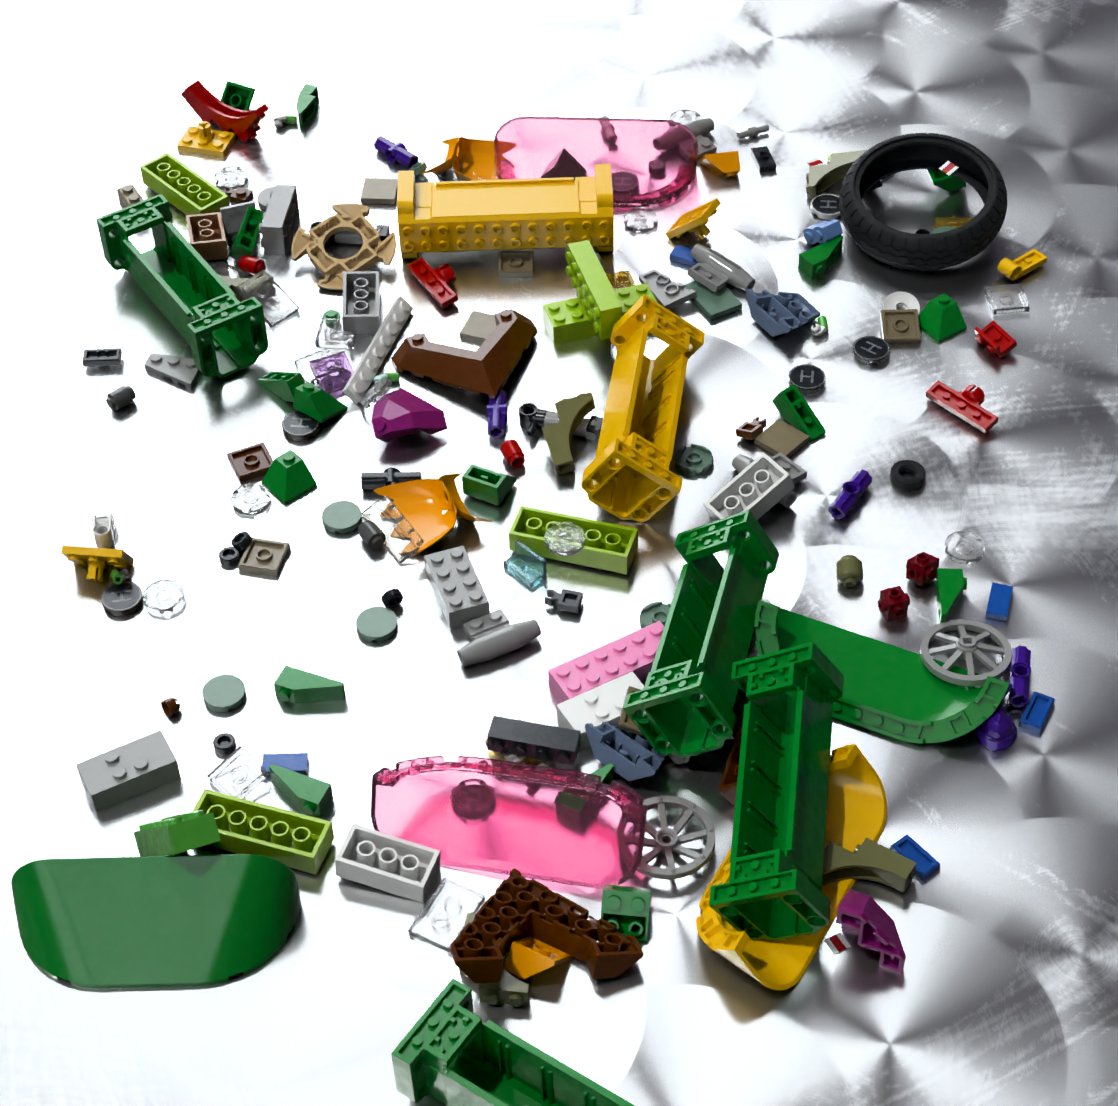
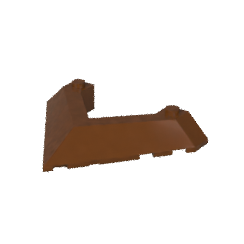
M513 309L503 310L495 314L496 328L476 351L431 343L426 335L422 333L407 337L391 359L397 371H411L414 376L421 378L428 376L433 378L435 382L466 389V391L476 394L486 393L489 394L490 398L496 399L498 390L505 385L509 374L513 372L522 358V352L527 350L530 345L532 336L537 334V328L532 320Z
M515 868L512 869L507 880L504 879L498 886L495 894L491 895L475 914L474 920L464 927L460 937L454 940L449 948L454 964L475 984L499 983L504 961L503 957L509 952L512 942L524 938L527 934L585 962L593 979L616 978L643 958L644 955L636 937L630 934L627 937L616 931L617 927L602 918L597 920L591 917L587 909L559 893L549 890L548 887L534 879L527 880L520 876L521 872Z

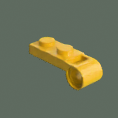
M1033 249L1013 261L1009 258L1002 259L998 264L997 271L1013 281L1044 265L1047 262V257Z

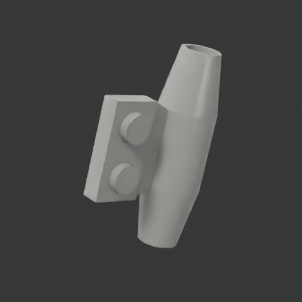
M703 118L681 124L653 139V146L656 151L679 147V153L689 163L706 154L716 152L717 147L708 137H703L714 130V122L711 118Z
M696 244L692 248L690 256L698 263L688 269L687 275L695 281L700 282L714 292L725 287L726 283L744 291L753 288L755 279L732 260L700 244Z
M781 452L770 457L790 474L793 484L807 478V471ZM738 454L733 459L732 466L740 473L754 459ZM791 490L777 503L790 507L796 501L797 496Z
M499 609L463 624L464 632L471 642L458 649L457 655L463 666L489 661L529 643L541 635V629L535 619L510 624L509 619Z

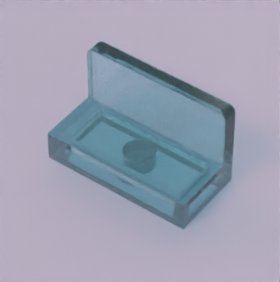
M519 540L515 542V554L503 561L504 568L533 588L547 578L546 560Z

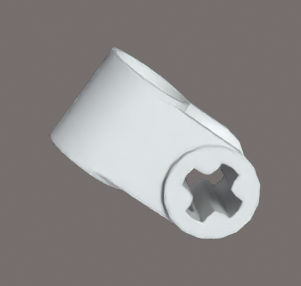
M113 513L104 516L92 515V530L97 548L109 549L114 545Z

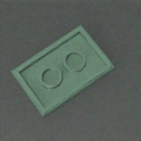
M697 281L684 285L688 290L693 289L696 291L697 297L691 300L710 320L742 309V303L726 286L714 292Z

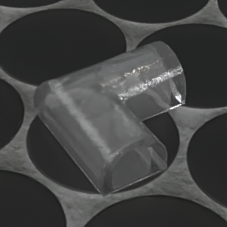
M322 318L316 335L315 346L319 349L353 351L355 333L338 331L340 319Z

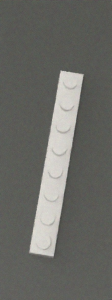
M402 296L396 298L342 391L355 404L363 398L413 310V307Z

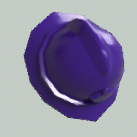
M1003 707L995 710L984 723L976 728L977 737L980 742L992 752L1009 747L1017 738V728Z

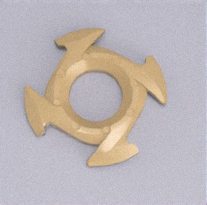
M343 203L333 205L332 209L337 214L330 216L308 231L309 234L305 233V229L298 228L291 246L292 259L297 261L305 254L308 255L311 263L325 277L319 280L318 287L329 290H343V271H366L379 262H383L384 266L391 264L396 251V235L392 232L381 242L378 231L365 218L369 215L370 207L361 204ZM351 231L362 238L363 244L359 252L354 256L346 259H336L329 256L324 250L328 238L337 232Z

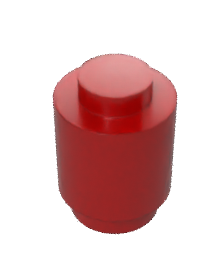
M242 256L238 262V267L243 273L257 277L261 276L266 269L264 260L252 256Z
M506 440L503 442L500 452L507 464L512 468L521 467L525 463V455L516 440Z

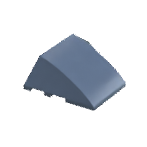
M752 289L746 290L751 317L772 337L797 330L811 323L821 314L799 293L778 292L777 295L770 294L767 290H762V293H755Z
M602 722L601 726H593L592 723L585 725L594 757L605 765L613 764L614 771L628 781L654 775L667 756L654 750L644 736L617 728L618 725H611L608 722Z

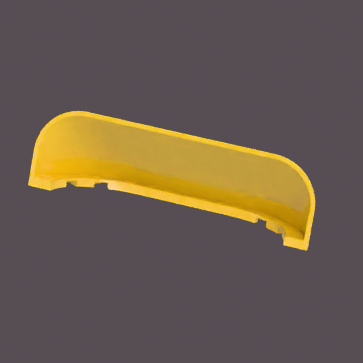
M856 744L839 747L831 752L824 849L831 841L853 852L858 844L862 845L866 838L877 843L885 827L887 800L883 784L875 769ZM730 849L707 886L699 903L702 914L696 917L697 932L709 948L767 988L773 990L791 988L804 975L837 915L839 904L848 890L852 888L856 879L835 881L822 886L821 893L830 900L829 924L820 927L817 933L776 941L763 938L752 939L745 931H737L709 906L711 886L729 883Z

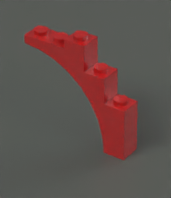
M199 80L188 86L181 94L202 121L216 123L222 131L235 132L243 143L248 140L251 142L258 136L257 132L261 129L259 127L260 121L266 117L265 113L269 110L266 104L252 111L235 109L217 99Z

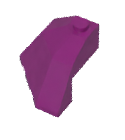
M403 388L385 394L373 406L372 425L375 438L386 443L419 430L433 435L447 429L443 410Z
M849 889L838 906L836 923L841 924V928L859 933L858 945L881 952L879 966L902 974L906 955L894 920L871 896Z

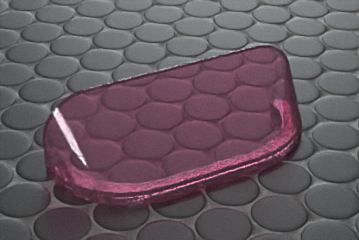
M522 116L505 122L496 132L494 138L495 176L499 180L574 177L575 180V177H595V164H611L613 211L648 210L649 205L658 204L661 207L669 204L688 191L689 185L694 183L696 177L698 145L694 134L689 128L672 120Z
M443 756L408 759L397 762L395 769L390 770L388 767H383L372 775L371 820L374 830L439 850L441 865L510 875L512 869L515 868L521 872L520 876L524 878L603 889L604 885L618 886L627 881L636 872L642 859L647 805H643V798L633 789L617 781H612L610 785L602 783L601 776L472 756H458V761H444Z

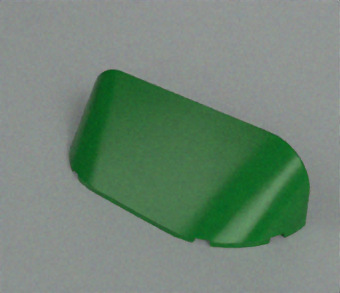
M761 600L758 601L754 621L758 655L814 642L844 676L843 695L833 702L832 717L874 732L918 744L941 743L953 740L971 732L984 723L994 713L1013 686L1011 683L990 676L987 677L985 684L980 686L952 684L933 675L923 664L920 654L782 609L779 606ZM933 659L941 667L945 664L944 662ZM952 666L949 670L953 673L967 675L966 669ZM796 690L785 692L788 696H797Z
M254 854L43 859L23 865L16 870L11 880L18 930L30 959L43 972L54 979L60 977L70 981L73 986L84 988L188 987L228 982V977L241 972L246 975L269 961L287 942V935L292 927L295 928L301 909L298 882L293 871L275 859Z

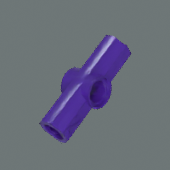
M379 136L374 143V148L385 154L391 163L397 161L411 168L419 162L418 156L407 151L406 146L401 142L395 144Z
M501 388L498 390L496 399L489 397V404H487L488 435L493 438H500L504 435L505 421H507L506 391H503Z
M865 470L857 471L850 481L843 484L842 491L828 508V512L831 513L833 518L838 520L844 518L851 508L858 505L859 498L872 483V477Z
M1026 646L1012 648L1009 683L1013 684L1009 691V703L1013 704L1014 707L1028 705L1031 651Z

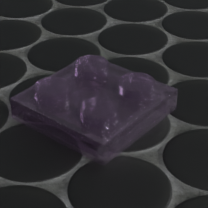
M345 351L309 361L310 369L319 388L328 394L343 390L354 372Z

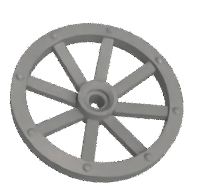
M956 619L941 622L924 634L921 641L920 656L925 667L936 677L956 685L980 686L985 684L988 676L1000 679L1006 674L1011 665L1012 648L1007 638L992 626L974 620ZM952 630H958L960 638H956L944 633ZM966 630L979 632L981 634L973 637L967 635ZM934 638L951 643L950 645L928 649ZM991 638L1000 647L981 644L980 642ZM955 651L942 667L931 657ZM981 651L1003 655L1004 659L998 666ZM960 658L966 661L967 675L953 673L949 670ZM973 658L979 659L992 671L975 675Z
M656 796L638 802L624 814L618 828V846L624 860L639 873L656 879H679L692 875L709 861L715 847V828L708 814L697 804L675 796ZM665 807L686 811L673 829L667 826ZM658 808L661 829L657 831L639 815L650 809ZM692 816L696 817L704 827V830L678 836ZM633 821L654 839L626 837L627 830ZM707 837L705 848L701 854L680 845ZM628 845L655 848L639 859L633 854ZM662 853L665 854L668 868L655 867L648 863ZM672 853H679L693 859V861L686 865L675 867Z

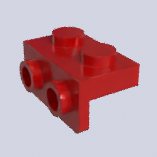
M994 320L982 330L977 326L974 328L976 333L974 337L980 345L984 344L987 351L992 356L995 354L999 359L1017 346V342Z

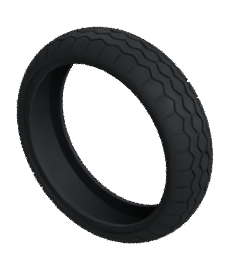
M912 133L884 140L872 146L857 158L843 180L839 196V207L843 224L849 236L868 255L897 268L929 271L931 269L939 270L961 264L978 255L994 240L1006 216L1007 191L997 166L985 153L972 144L948 135ZM949 161L959 167L952 175L970 184L980 195L984 203V207L972 220L958 228L935 234H913L893 229L878 221L865 208L862 199L874 184L889 175L914 169L941 171L939 168Z

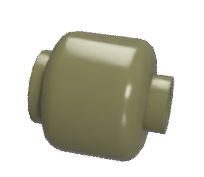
M854 555L842 556L836 563L837 581L844 584L845 587L856 586L863 579L862 561Z

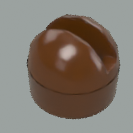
M167 698L161 702L164 713L169 717L176 714L180 709V704L176 703L178 701L176 698Z

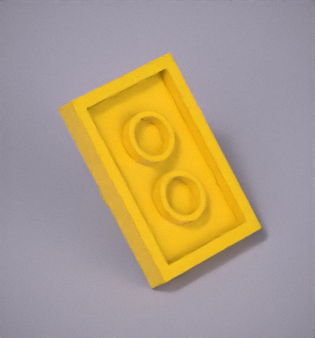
M203 121L198 123L197 127H188L177 144V150L225 157L235 141L236 135L227 131L212 130L210 123Z
M717 198L682 214L665 233L669 239L675 236L678 238L686 231H694L699 240L703 239L704 236L706 237L711 232L706 224L709 222L708 218L717 212L716 209L721 204Z
M62 545L61 554L68 558V561H72L75 566L85 567L88 564V574L86 576L88 581L103 582V573L106 565H111L116 569L133 567L134 559L121 549Z

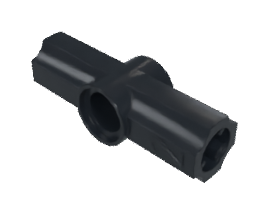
M392 467L385 469L384 472L362 473L361 486L363 490L377 489L391 484L422 479V473L400 472Z

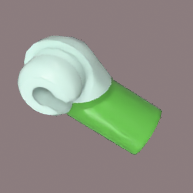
M399 372L383 373L375 376L373 380L375 382L374 386L376 388H383L384 382H399Z

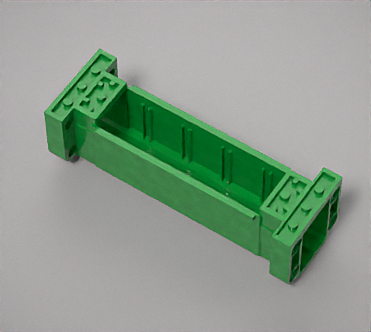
M162 194L96 219L105 260L113 269H124L131 274L134 281L191 346L194 364L205 377L214 375L223 378L253 365L258 357L267 351L269 344L263 305L255 296L242 302L236 298V294L172 224L169 203ZM151 228L155 246L149 251L140 253L129 240V236Z
M750 509L679 533L674 546L687 564H684L644 689L627 694L623 706L624 711L654 750L660 754H673L682 758L696 756L722 748L725 739L733 735L736 723L733 707L739 687L731 680L733 662L744 660L747 657L754 631L758 601L762 600L769 573L774 572L779 558L778 550ZM729 549L730 552L724 569L714 556V553Z
M810 642L733 662L731 680L746 694L749 702L744 704L729 883L711 886L709 906L737 931H745L752 939L763 938L776 941L815 934L820 927L829 924L830 900L821 893L832 732L831 719L832 704L843 695L844 676L815 643ZM796 690L797 696H788L785 692Z
M452 978L391 1053L396 1090L415 1103L420 1102L426 1095H431L447 1106H635L491 1020H488L486 1023L483 1022L482 1018L473 1012L471 988Z

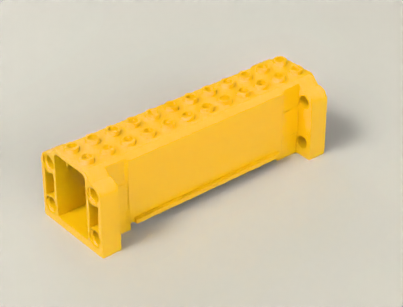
M595 164V177H575V180L574 177L447 181L436 182V185L435 182L415 183L414 170L398 171L397 214L402 259L418 258V253L568 248L570 243L589 240L592 247H597V252H613L614 215L611 164Z
M645 294L613 326L611 343L617 349L616 360L613 365L595 460L585 468L581 487L587 492L589 501L621 520H634L637 522L648 521L681 491L683 478L671 472L669 465L672 461L687 362L704 344L705 337L704 332ZM649 333L669 344L653 360L644 356L647 335Z

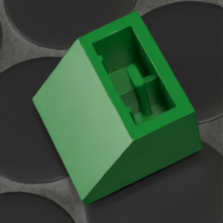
M471 464L462 476L463 494L499 505L517 479L516 477L483 466Z
M604 885L601 918L617 927L616 931L627 937L630 934L639 941H647L652 889Z

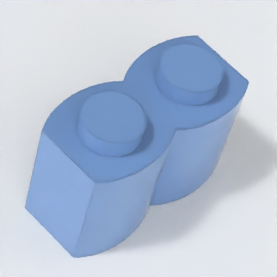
M837 219L824 220L803 230L805 240L811 245L825 243L843 234L840 222Z

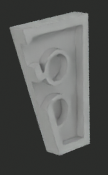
M656 269L639 275L640 283H647L656 301L668 310L697 297L695 290H688L684 287V284L680 282L675 283L670 280L669 276Z
M150 353L144 364L146 371L162 378H171L176 384H185L186 388L192 390L201 373L195 366L194 359Z

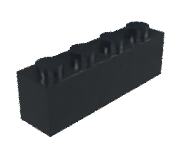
M494 715L487 734V750L513 754L519 757L535 758L541 761H552L563 765L575 766L581 744V731Z

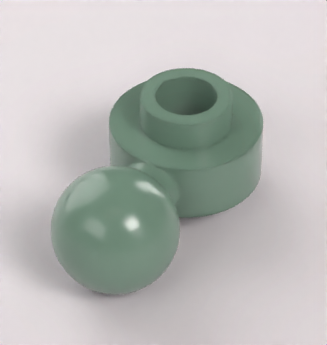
M420 161L414 164L409 171L414 170V176L420 177L424 175L422 173L426 172L428 167L424 161Z

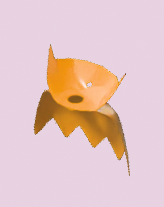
M464 137L444 140L441 142L448 145L445 161L422 174L433 172L436 176L453 167L455 175L464 181L506 180L507 178L497 170L513 168L514 165L506 160L502 154L514 149L518 145L509 142L467 139Z
M462 473L442 475L439 479L401 482L373 490L379 495L394 500L380 517L402 520L396 531L392 533L391 538H401L398 533H402L408 539H413L404 549L402 555L418 552L414 554L417 555L442 540L452 532L456 523V516L470 522L482 521L493 523V521L469 514L455 483V479Z

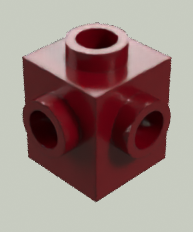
M921 552L908 559L906 578L918 585L928 583L936 578L940 559L925 552Z
M901 586L881 590L878 608L885 620L890 622L907 617L910 599L908 594L904 593Z

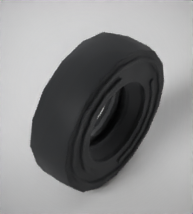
M901 460L894 463L891 467L890 480L896 488L907 491L916 490L925 482L926 471L916 461ZM902 472H910L913 473L915 477L904 478L900 474Z

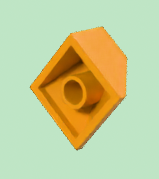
M738 150L706 154L699 160L700 165L721 176L726 175V178L735 177L741 171Z
M528 936L512 942L504 969L510 972L513 977L523 980L568 961L572 956L532 936Z

